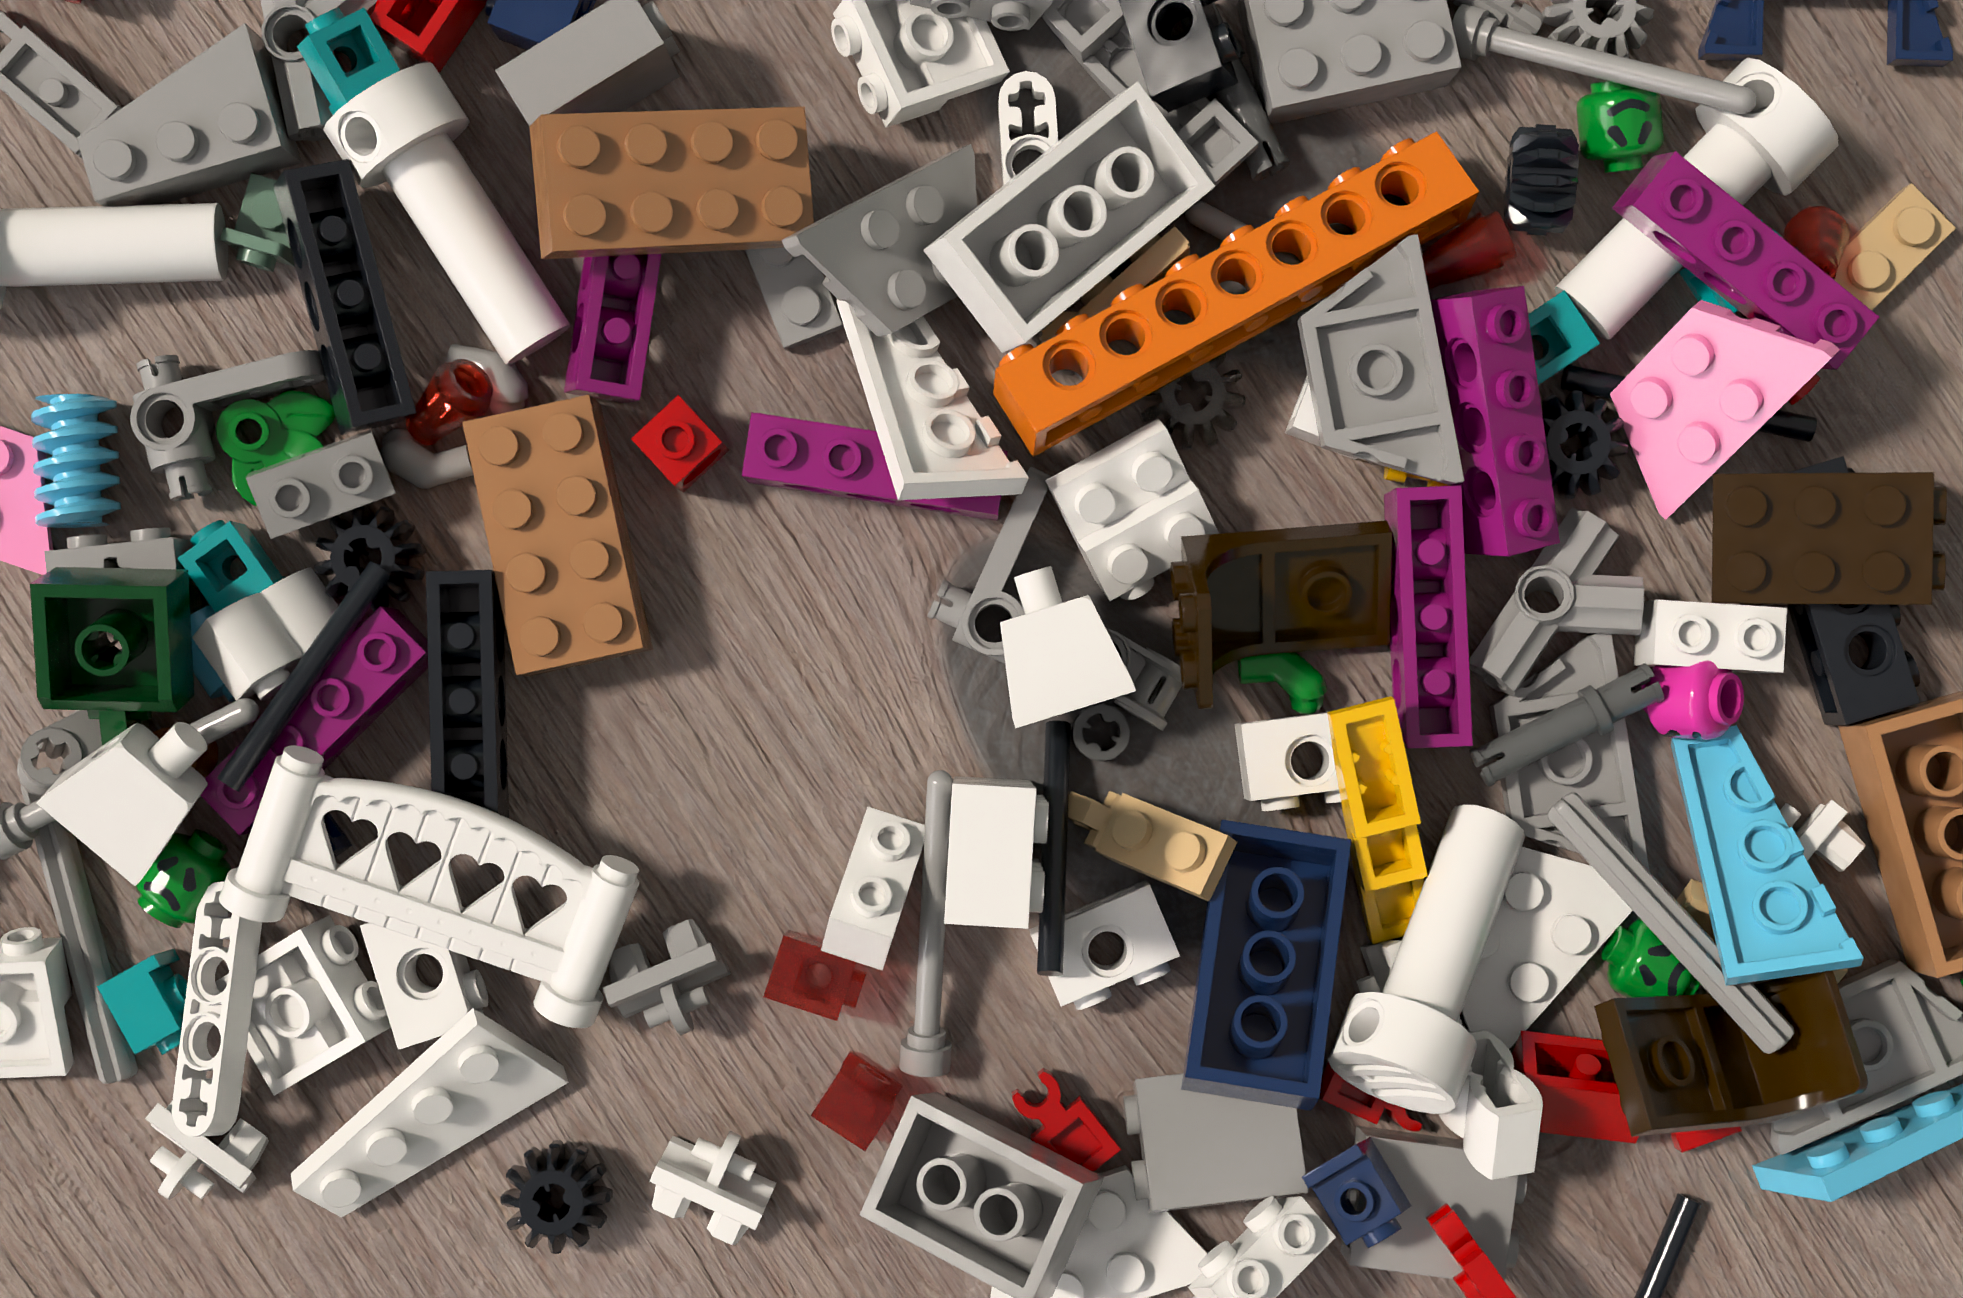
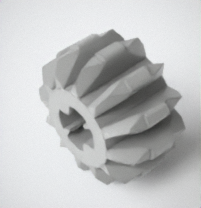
M1550 0L1553 5L1546 7L1542 12L1543 23L1558 27L1548 36V39L1629 58L1628 48L1639 49L1645 43L1647 34L1640 26L1647 24L1653 18L1654 9L1638 4L1639 0ZM1593 6L1599 8L1605 14L1600 20V25L1594 23L1589 18V15L1594 11Z

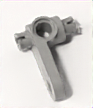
M317 350L290 352L184 380L182 379L178 355L154 357L155 364H151L150 359H144L136 364L137 370L141 375L144 391L132 397L134 405L130 415L131 427L137 439L145 445L151 472L166 474L171 501L194 499V493H198L200 497L208 495L213 491L208 482L204 465L216 460L211 440L214 432L212 411L224 409L239 400H259L324 381L325 374ZM179 406L184 415L183 426L176 435L167 438L162 429L163 418L170 409Z
M1031 466L1027 472L1029 479L1023 493L1017 494L973 593L954 586L944 579L937 596L952 602L953 606L948 607L934 600L927 616L957 628L952 641L1005 664L1003 642L991 643L983 640L976 631L975 620L983 609L991 606L1003 608L1009 613L1011 619L1025 615L1021 601L1002 591L1049 489L1045 480L1052 477Z

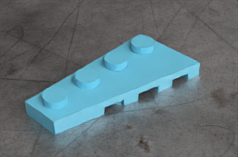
M1737 725L1730 726L1721 737L1710 740L1671 738V749L1725 985L1861 966L1864 958L1853 937L1849 938L1835 913V904L1824 884H1819L1803 854L1804 848L1793 827L1789 828L1774 801L1775 795Z
M1963 1084L1945 1091L1926 1094L1917 1098L1909 1105L1821 1138L1784 1155L1780 1154L1752 1165L1760 1188L1767 1191L1833 1202L1962 1139Z

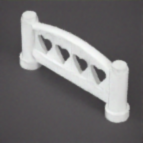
M287 746L283 754L276 757L239 867L231 869L227 873L220 893L219 901L225 909L244 919L256 922H276L284 917L290 897L317 906H323L326 909L355 917L373 925L387 928L388 930L417 938L432 945L539 980L541 983L533 1004L542 1016L552 1022L571 1028H588L594 1024L603 1002V995L599 987L639 886L637 879L639 869L634 863L622 857L605 855L602 857L600 864L592 868L584 865L556 844L525 826L476 804L413 786L375 780L333 778L324 775L325 772L322 769L324 758L319 753L306 747ZM332 810L346 813L352 822L359 819L369 820L378 830L377 839L341 864L336 863L324 823V815ZM396 832L410 835L416 844L423 841L432 842L441 851V859L404 886L399 885L387 841L388 837ZM459 854L472 856L478 865L485 863L496 864L504 872V880L467 907H463L461 904L450 863L451 859ZM521 876L535 878L541 887L557 885L567 895V900L563 905L528 929L524 928L513 888V882Z

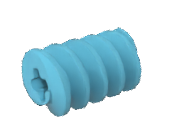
M51 394L35 397V400L50 405L33 411L31 421L35 425L50 429L51 431L35 436L32 440V447L38 451L50 454L52 457L36 462L33 465V473L37 476L53 480V482L36 488L34 498L54 506L53 509L37 514L35 524L40 527L84 528L110 525L102 522V516L120 510L121 502L102 497L101 490L120 484V477L100 471V465L118 459L119 452L99 446V439L118 433V426L99 421L98 414L117 408V401L90 394Z

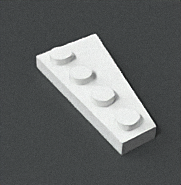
M837 299L838 309L898 500L1022 494L1029 479L1028 475L1018 460L1009 462L998 445L1001 434L990 417H980L968 399L967 393L970 388L958 368L951 369L937 351L940 341L924 316L892 334L877 337L857 318L855 310L849 303Z
M472 1008L291 1173L293 1191L342 1218L569 1083L565 1068L492 1019Z

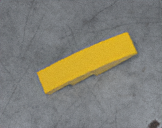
M1389 696L1327 712L1347 838L1351 839V859L1367 936L1372 944L1404 936L1423 887L1424 878L1428 877L1417 824H1420L1421 821L1394 698Z

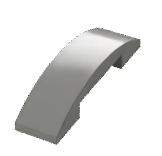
M1053 0V3L1041 17L1105 93L1112 99L1136 82H1139L1149 96L1119 1ZM1204 97L1168 113L1151 98L1215 187L1259 147V142L1216 99L1210 102Z

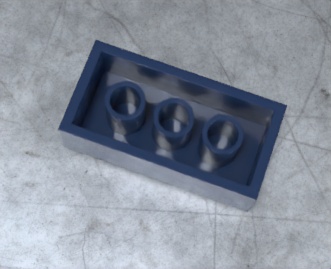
M1221 819L1218 832L1230 836L1237 844L1210 901L1207 902L1181 1090L1311 1111L1320 1096L1351 839Z

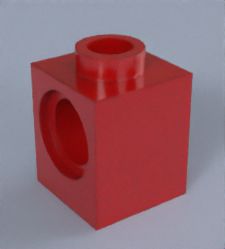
M679 395L631 438L667 479L683 493L729 451L726 445Z

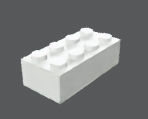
M1136 82L1108 101L923 251L1001 353L1026 343L1212 190L1215 185L1140 83Z
M954 777L951 797L944 924L1028 929L1029 912L1042 913L1045 871H1043L1039 859H1033L1032 854L1033 843L1047 842L1049 802H1047L1043 795H1036V787L1031 781Z

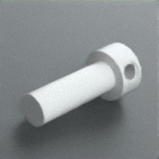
M1747 57L1723 82L1750 88L1756 95L1754 108L1748 113L1738 114L1699 104L1695 108L1697 119L1706 134L1683 158L1743 206L1762 186L1784 196L1792 193L1839 146L1838 135L1827 116L1796 83L1763 61ZM1623 218L1555 286L1554 290L1557 295L1565 290L1590 329L1600 337L1609 340L1683 265Z
M431 62L419 63L386 77L356 95L336 111L326 122L323 130L342 160L349 159L353 177L359 186L368 188L384 182L389 183L506 365H510L547 345L564 333L571 325L453 142L467 128L470 120L436 67Z
M219 203L0 209V309L5 298L6 287L223 281L226 279L228 271V245L220 240L223 227L226 228L222 208Z
M1464 804L1453 808L1383 992L1358 993L1350 1000L1328 1061L1331 1068L1339 1076L1363 1092L1387 1103L1418 1112L1443 1114L1450 1113L1456 1108L1477 1050L1475 1038L1458 1023V1019L1525 839L1524 830L1518 823L1506 815L1478 805Z

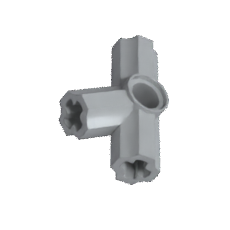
M260 0L264 16L262 40L266 49L272 55L288 137L293 141L329 139L323 129L326 122L333 116L328 108L331 104L300 51L287 52V42L295 31L306 29L305 25L308 22L337 7L341 9L345 17L362 8H365L370 16L375 10L377 0Z
M1573 507L1569 510L1558 527L1560 543L1545 547L1532 567L1519 578L1515 592L1470 657L1469 670L1480 681L1496 691L1514 696L1558 631L1640 635L1644 610L1643 577L1595 575L1618 541L1619 535L1608 526L1606 521L1589 511H1581ZM1536 590H1545L1557 598L1560 606L1550 613H1539L1528 606L1525 597Z

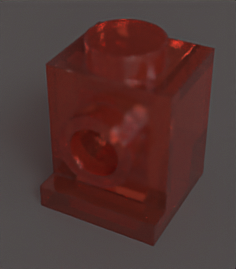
M787 930L783 935L763 997L837 1021L843 1005L853 1009L856 1008L867 972L855 969L857 962L821 951L823 942ZM817 963L826 965L831 971V981L824 986H816L811 983L808 978L810 966Z
M850 1050L815 1103L811 1116L863 1151H866L893 1110L895 1099L903 1085Z

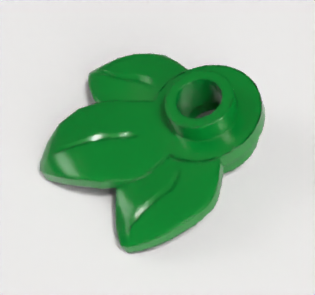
M287 391L276 396L268 403L254 399H243L230 404L222 411L216 425V436L223 451L233 458L232 482L242 498L257 507L246 481L248 473L323 447L321 442L315 437L322 433L336 417L334 408L329 402L302 391ZM243 419H254L260 424L262 435L257 442L248 444L238 438L236 433L237 425Z

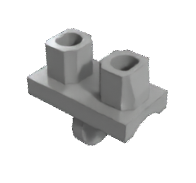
M693 919L673 925L662 933L671 959L658 965L650 966L646 951L639 943L628 944L613 951L608 964L612 984L603 987L608 1005L611 1008L617 1006L624 1018L643 1011L645 1020L650 1028L671 1020L679 1035H684L694 1030L690 1012L710 1004L709 997L703 986L731 973L725 957L708 941L699 925Z

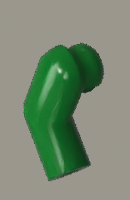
M1297 652L1257 655L1237 660L1240 684L1276 682L1289 694L1291 708L1301 714H1313L1323 706V696L1327 692L1326 681L1323 675Z

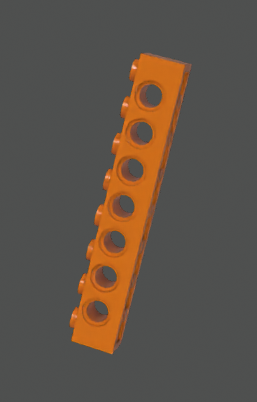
M1437 131L1417 142L1412 138L1402 140L1391 147L1383 155L1381 161L1363 171L1360 167H1353L1343 172L1330 183L1328 190L1310 200L1306 196H1299L1289 201L1277 211L1274 219L1256 229L1252 225H1246L1235 230L1223 240L1219 249L1202 258L1197 254H1192L1181 259L1167 271L1165 278L1146 288L1143 284H1136L1125 289L1113 299L1111 307L1092 317H1089L1088 314H1080L1071 318L1059 327L1055 337L1035 348L1032 344H1025L1015 348L1002 358L999 367L995 369L993 395L1034 457L1331 295L1366 267L1368 268L1396 247L1406 237L1418 234L1420 245L1466 221L1479 194V190ZM1383 195H1396L1402 198L1407 205L1398 206L1391 204ZM1329 224H1344L1351 228L1354 234H1339L1332 230ZM1277 252H1289L1295 255L1301 263L1295 265L1286 264L1278 260L1274 254ZM1235 281L1243 285L1247 292L1244 294H1231L1225 291L1219 283ZM1171 310L1183 311L1192 318L1193 322L1184 325L1175 324L1169 321L1164 313ZM1115 340H1126L1133 343L1139 351L1130 355H1122L1114 352L1108 344ZM1059 370H1072L1078 373L1083 381L1076 385H1063L1058 383L1052 377V374Z

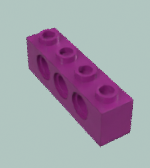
M1676 151L1653 156L1612 207L1613 210L1748 319L1758 318L1780 325V333L1813 344L1822 339L1836 345L1840 350L1821 369L1837 370L1879 318L1877 314Z
M662 254L584 257L564 393L579 396L590 395L593 398L625 404L640 400Z
M1524 286L1474 290L1431 299L1464 476V482L1451 485L1462 486L1464 554L1509 557L1560 543Z
M751 412L742 477L748 483L998 520L1001 495L898 500L877 431ZM1002 450L1007 457L1008 451Z
M1462 486L1395 488L1384 494L1385 520L1388 521L1392 531L1390 597L1392 697L1396 704L1404 746L1406 749L1473 746Z
M380 606L347 639L242 790L237 792L217 779L240 746L239 744L205 778L208 785L200 796L239 835L250 834L275 759L283 754L285 747L291 745L302 746L319 753L324 758L322 769L325 770L428 669L427 638L398 609Z

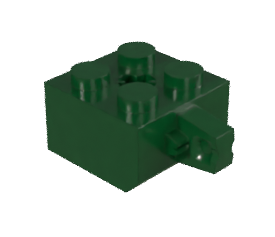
M55 567L30 583L37 698L43 709L87 710L89 719H99L103 746L133 724H141V720L152 718V711L178 712L194 696L188 570ZM106 632L114 635V641H109ZM118 641L120 642L122 649H118L117 647H115Z

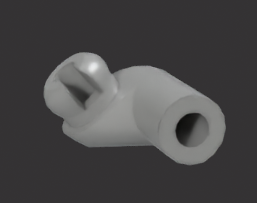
M458 344L450 346L446 362L447 374L480 380L488 396L492 398L490 409L493 414L496 415L525 408L524 400L528 398L529 394L528 384L515 363L506 365L497 351Z
M396 428L388 431L383 437V448L380 454L386 468L419 488L428 489L474 476L467 445L433 454L419 445L413 437V432L408 429Z

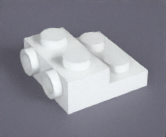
M842 0L833 13L835 19L831 24V33L834 44L842 56H853L862 76L858 80L860 101L868 113H879L885 128L938 111L947 100L1000 83L1010 72L985 20L966 16L958 18L941 17L934 14L929 8L910 5V0Z
M1159 419L1152 421L1045 480L1094 580L1109 601L1119 596L1125 600L1136 599L1150 591L1154 585L1153 577L1168 570L1171 562L1182 561V536L1219 534L1199 489L1190 480L1167 428Z
M330 915L299 929L258 955L247 1050L274 1096L391 1028L378 983L367 981L355 960L358 955V944L354 935L346 927L335 925ZM229 974L215 982L220 993L224 991L228 984Z
M35 927L11 930L5 933L0 940V1078L66 1076L74 1064L64 1006L71 997L72 991L62 937L43 938L41 930Z
M1270 1196L1247 1214L1243 1222L1248 1228L1232 1244L1228 1241L1220 1243L1200 1261L1198 1268L1202 1274L1188 1288L1195 1295L1193 1298H1276L1336 1236L1302 1196L1278 1198L1277 1200L1274 1196Z

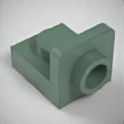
M251 173L235 229L223 227L220 240L236 249L238 252L235 260L246 265L274 272L276 262L295 267L274 190V184L277 180Z

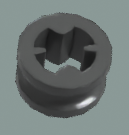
M1105 704L1091 705L1082 710L1074 720L1072 727L1073 742L1078 751L1089 759L1097 761L1111 760L1120 755L1128 745L1130 736L1129 723L1123 713L1113 706ZM1095 714H1100L1104 722L1115 721L1118 726V737H1110L1115 744L1104 751H1101L1100 746L1096 742L1086 744L1083 739V727L1091 728L1086 721Z

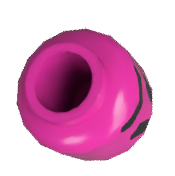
M1708 660L1690 667L1655 666L1652 669L1655 676L1641 688L1642 690L1659 682L1665 697L1664 701L1656 702L1643 710L1648 714L1649 720L1657 732L1670 738L1710 740L1721 737L1731 724H1734L1739 719L1744 705V689L1739 677L1732 670L1719 669L1713 662Z

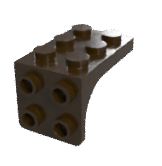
M1934 472L1713 474L1712 603L1932 605V591H1944L1945 551L1933 550V525L1946 524V486H1934Z
M1387 520L1181 537L1182 561L1171 562L1170 566L1172 595L1174 601H1178L1179 618L1172 619V640L1175 657H1180L1183 690L1194 689L1199 709L1213 708V674L1221 667L1233 661L1257 655L1389 645L1392 531Z
M1825 971L1776 978L1755 984L1794 1028V1034L1782 1048L1770 1054L1762 1052L1710 994L1613 998L1594 1006L1601 1029L1602 1042L1609 1056L1620 1095L1621 1108L1626 1116L1631 1136L1768 1124L1864 1092L1868 1086V1077L1834 972Z

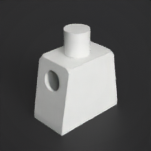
M1051 566L1014 577L1025 615L1002 621L1000 626L1012 719L1015 728L1136 691L1134 683L1089 595L1062 602Z
M177 722L161 739L144 725L135 723L65 771L36 804L131 884L136 886L159 857L208 785L205 778L191 766L207 750V743L195 728L184 722Z

